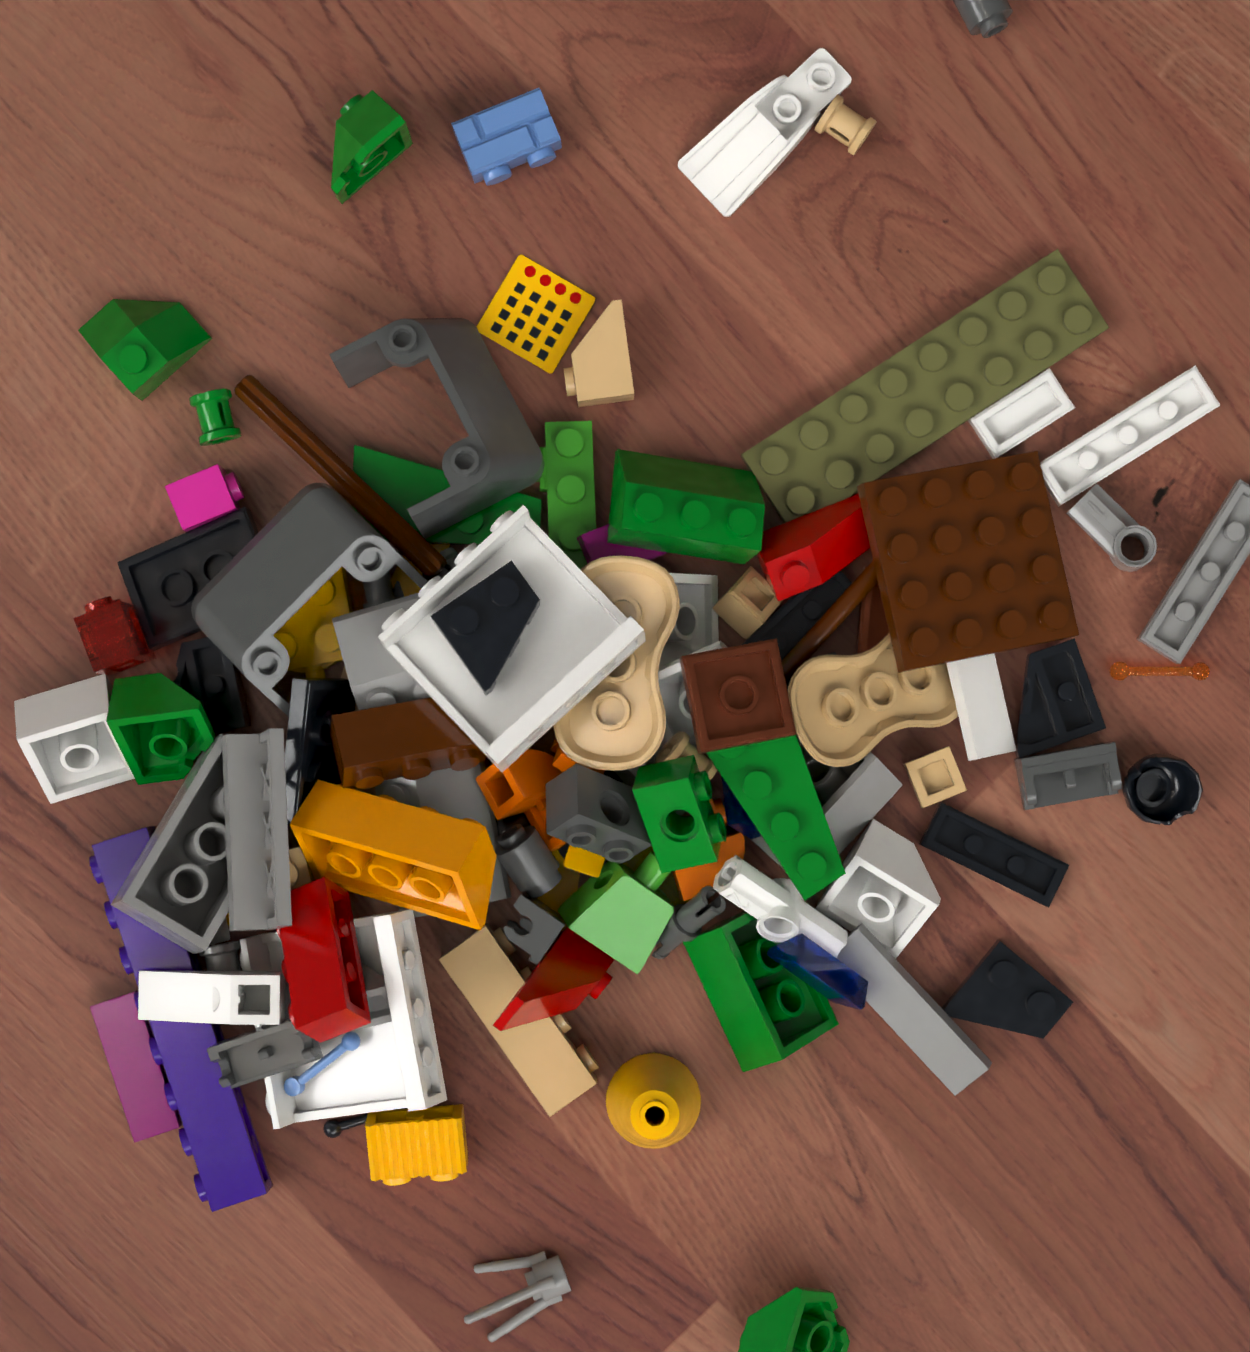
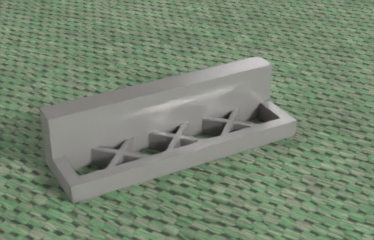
M271 728L260 734H226L222 736L230 931L272 930L292 926L283 728Z

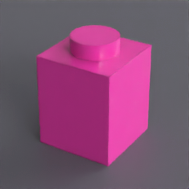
M218 464L165 486L182 530L185 532L241 509L238 500L245 498L235 473L226 474L225 469Z

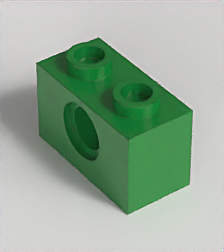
M694 755L638 767L632 791L661 873L717 862L721 842L726 841V827L720 813L714 814L710 803V799H712L711 782L706 771H699ZM674 810L687 811L691 816H680Z

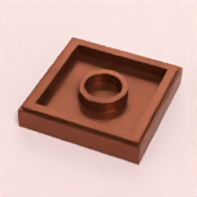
M777 638L684 655L679 658L698 754L796 735Z

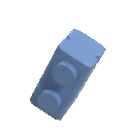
M540 88L451 123L474 183L484 180L487 186L510 178L512 176L510 169L527 162L530 168L549 163L556 158L554 151L562 148L559 133Z

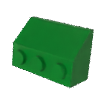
M621 449L615 451L607 543L737 564L747 563L761 551L765 503L757 479L751 471Z
M742 911L706 928L691 942L683 941L743 1072L781 1061L839 1025L806 952L790 941L778 943L763 938L756 929L757 919L746 911Z

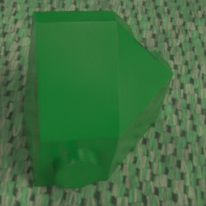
M373 90L365 97L358 94L351 98L341 108L340 114L342 116L336 120L331 189L341 204L347 201L413 144L406 121Z
M112 299L78 330L99 358L126 388L141 401L147 398L212 339L180 302Z
M162 673L117 678L114 680L106 722L137 784L184 779L192 769L193 761L201 751L206 752L215 739V732L201 702Z
M793 1288L747 1318L745 1329L740 1338L738 1352H847L850 1340L846 1328L838 1325L834 1311L838 1308L834 1293L825 1289Z

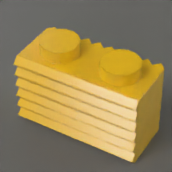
M463 1104L435 1106L416 1111L400 1109L367 1114L365 1129L372 1181L376 1182L381 1179L385 1185L396 1186L411 1181V1178L418 1176L424 1178L429 1175L431 1180L443 1182L453 1180L459 1174L467 1172L468 1150Z

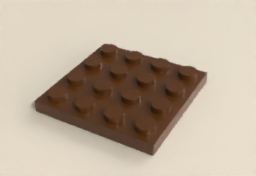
M1038 451L864 482L857 486L898 673L1079 636Z

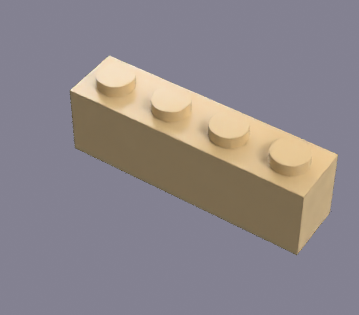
M487 923L483 926L482 930L476 931L442 955L439 961L549 1117H551L597 1084V1076L594 1074V1071L599 1068V1065L584 1044L576 1048L567 1036L566 1032L572 1029L563 1013L503 1031H499L493 1026L529 977L532 970L529 966L523 970L519 968L511 956L516 951L514 944L506 937L501 927L493 931Z

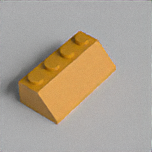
M317 780L290 822V827L315 880L325 876L346 891L482 930L486 923L497 857L486 826L470 818L458 819L440 814L431 807L422 806L419 808L404 804L388 795L375 796L357 791L354 787L343 788L342 783L336 785Z

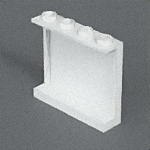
M524 505L515 513L509 510L502 514L491 526L490 531L492 534L481 544L472 543L463 549L454 560L456 566L443 578L435 576L429 580L418 593L420 599L407 611L401 608L388 617L382 625L383 632L378 636L383 647L502 773L646 641L644 629L631 616L627 618L531 519L529 510ZM512 560L540 599V606L530 624L526 625L520 636L519 644L512 656L506 661L496 679L494 689L491 693L485 695L431 619V615Z
M407 909L353 918L360 960L363 964L384 977L392 1021L351 1031L359 1035L361 1040L359 1047L354 1051L347 1050L305 1083V1089L299 1095L289 1096L284 1090V1082L290 1077L300 1076L319 1060L264 1078L267 1091L265 1098L266 1108L271 1115L273 1129H280L296 1122L393 1109L423 1110L447 1100L413 910ZM277 931L239 940L241 946L240 964L243 971H282L281 963L284 959L282 941ZM285 980V1019L290 1018L288 1007L291 1003L289 985ZM255 1025V1029H258V1028H261V1027H264V1026H267V1025ZM344 1034L322 1043L319 1042L323 1057L341 1044Z

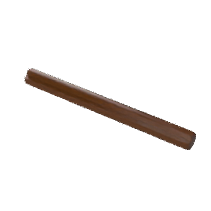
M247 375L236 385L234 392L238 398L427 578L432 579L443 571L447 565L446 559L254 376Z

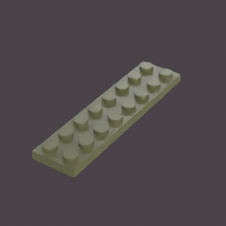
M1056 249L741 454L740 457L748 469L755 475L759 486L782 521L786 523L853 496L858 492V485L864 482L875 481L1110 327L1059 250Z

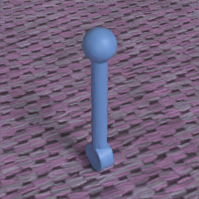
M355 1032L345 1033L341 1044L303 1074L286 1079L284 1082L285 1092L289 1096L301 1094L305 1089V1083L347 1050L354 1051L359 1047L361 1041L359 1035Z

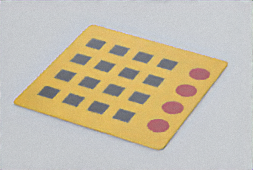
M519 255L478 323L477 329L482 335L551 374L595 302V297L524 255Z

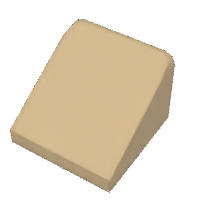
M750 566L716 602L713 609L741 637L747 639L764 624L783 600L778 602L767 580Z

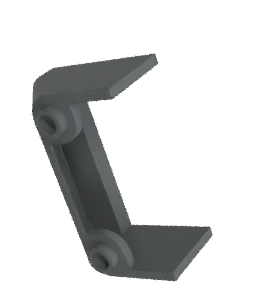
M464 318L399 319L329 354L348 388L392 366L411 367L429 358L469 436L451 445L442 459V469L451 487L407 509L424 539L531 486L541 477L545 466L541 450L477 327L471 321Z
M312 483L301 489L195 596L191 612L194 621L204 634L255 687L289 717L290 698L277 683L286 674L290 658L284 645L273 635L341 567H344L357 580L372 582L382 578L396 564L420 588L428 581L333 487L325 483Z

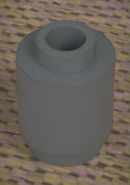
M953 0L970 34H981L983 38H989L1004 30L1008 26L1006 19L1013 12L1007 0Z
M516 824L505 830L497 838L499 843L495 849L497 859L519 891H526L530 898H536L547 893L560 882L562 876L558 871L559 863L534 826L523 828L521 824Z

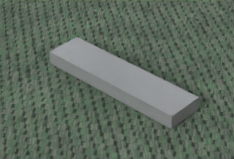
M1241 479L1235 482L1137 638L1138 641L1177 665L1181 664L1250 554L1249 484Z
M862 923L848 934L846 946L842 948L837 958L830 963L954 1096L989 1070L992 1064L990 1059Z

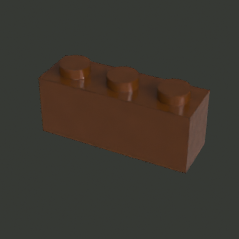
M431 697L332 715L331 740L343 788L356 786L359 789H369L380 785L384 780L404 777L407 780H417L428 776L432 771L448 768L455 771H464L486 760V755Z

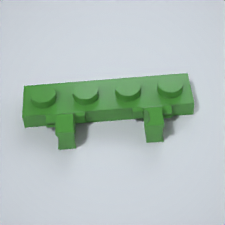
M592 421L545 422V447H539L544 457L545 466L537 482H540V492H547L549 538L581 570V568L587 565L577 537L596 529Z

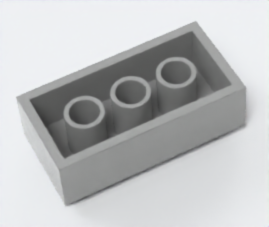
M223 734L216 736L207 751H202L111 903L113 907L192 954L207 950L229 912L222 754Z

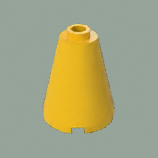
M653 1052L636 1055L622 1064L613 1075L606 1093L607 1113L615 1130L628 1142L643 1148H664L682 1140L694 1127L700 1112V1090L691 1071L675 1058ZM653 1106L660 1107L663 1110L657 1114L646 1112Z

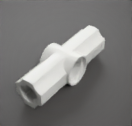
M737 855L725 861L722 869L715 875L713 889L757 919L756 929L763 938L778 943L790 941L824 965L835 960L842 948L846 946L848 931L806 903L790 879H771Z

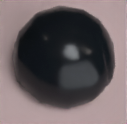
M1154 753L1143 757L1127 771L1122 791L1127 807L1143 822L1171 825L1180 817L1186 814H1193L1197 810L1203 788L1199 773L1187 761L1169 753Z

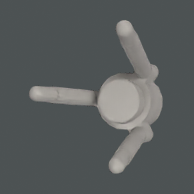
M542 1251L529 1257L476 1264L474 1266L475 1273L499 1272L532 1267V1271L524 1273L528 1287L467 1314L464 1317V1322L471 1324L530 1297H533L534 1301L537 1300L490 1332L487 1339L490 1342H494L546 1307L563 1301L561 1295L572 1290L559 1256L547 1259L545 1252Z

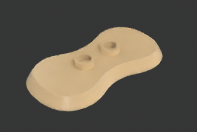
M608 556L589 562L581 568V571L627 618L631 616L644 629L646 641L554 725V731L560 748L573 761L595 769L615 771L632 769L646 763L659 749L664 738L666 714L659 688L658 670L662 651L676 625L680 609V599L673 577L665 568L657 563L639 557Z
M890 633L875 647L863 653L855 655H821L809 659L796 670L788 686V696L795 730L801 743L815 760L833 767H845L855 764L892 732L908 727H939L952 722L958 717L947 664L898 673Z

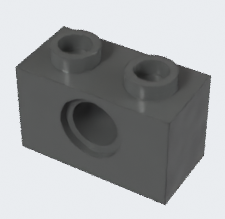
M577 763L545 784L546 830L548 835L563 840L573 847L582 848L605 857L610 862L620 864L629 861L635 855L651 846L632 791L633 787Z

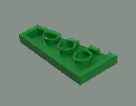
M354 445L353 471L422 536L407 509L451 487L443 470ZM517 492L425 540L430 544L470 545L476 543L479 545L492 534L490 528L502 514L509 510L515 513L522 505L529 510L531 519L541 528L542 499ZM365 519L385 540H387L367 519Z
M796 735L706 752L804 900H807L846 874Z

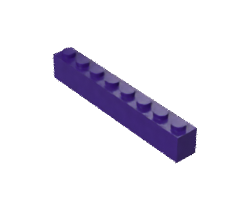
M155 826L145 827L92 845L94 856L89 857L93 876L98 884L104 882L109 901L104 902L109 924L112 929L119 928L124 946L119 948L122 965L128 975L134 973L138 989L140 970L202 971L197 953H190L111 905L154 833ZM139 991L134 993V1000L137 1010ZM149 1020L154 1037L149 1038L150 1050L157 1065H164L169 1080L168 1083L164 1084L166 1099L172 1111H179L184 1128L179 1129V1137L185 1154L187 1156H194L199 1171L198 1174L194 1175V1183L200 1200L202 1202L208 1201L211 1211L214 1212L267 1194L273 1187L241 1087L233 1089L230 1086L226 1088L221 1087L219 1084V1078L222 1077L220 1065L218 1062H211L207 1052V1048L219 1041L225 1040L220 1024Z

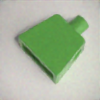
M650 851L635 871L623 863L608 861L603 865L600 876L588 879L558 908V912L569 929L638 975L674 913V905L666 894L659 889L671 872L661 873L653 851Z

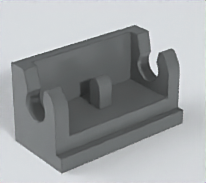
M1105 742L1014 759L1023 810L1119 794L1118 790L1122 789V781L1116 753V743Z
M525 891L521 893L513 906L522 916L528 918H522L519 922L520 926L517 922L509 920L507 925L504 926V933L511 942L531 955L529 958L531 962L538 965L565 926V921L559 913L537 898H530Z
M290 1018L285 1019L280 1025H267L219 1041L207 1048L210 1061L218 1062L220 1065L222 1077L219 1078V1084L222 1088L230 1086L231 1089L323 1058L319 1042L295 1029Z

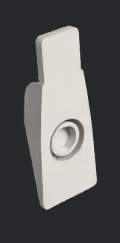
M819 48L789 77L786 75L777 77L743 102L679 160L678 169L724 217L731 216L788 157L822 115L821 112L832 102L836 95H840L851 84V76L827 50Z

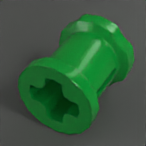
M211 390L189 398L190 406L195 407L197 410L202 435L198 438L201 446L225 443L242 436L240 428L234 426L228 401L232 398L231 390Z

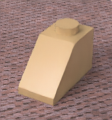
M622 299L611 301L572 352L573 367L563 368L567 397L577 395L578 407L634 400V387Z

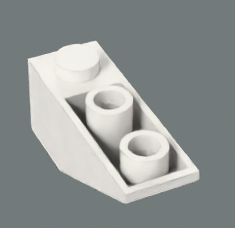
M140 970L138 1020L230 1025H280L285 1020V978L282 971Z

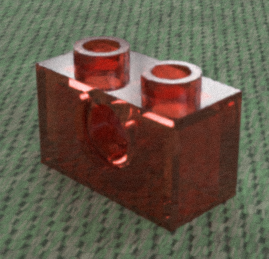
M108 596L84 605L86 613L73 618L94 673L113 676L156 659L154 651L150 650L147 646L132 604L122 602L120 599L112 600V597Z

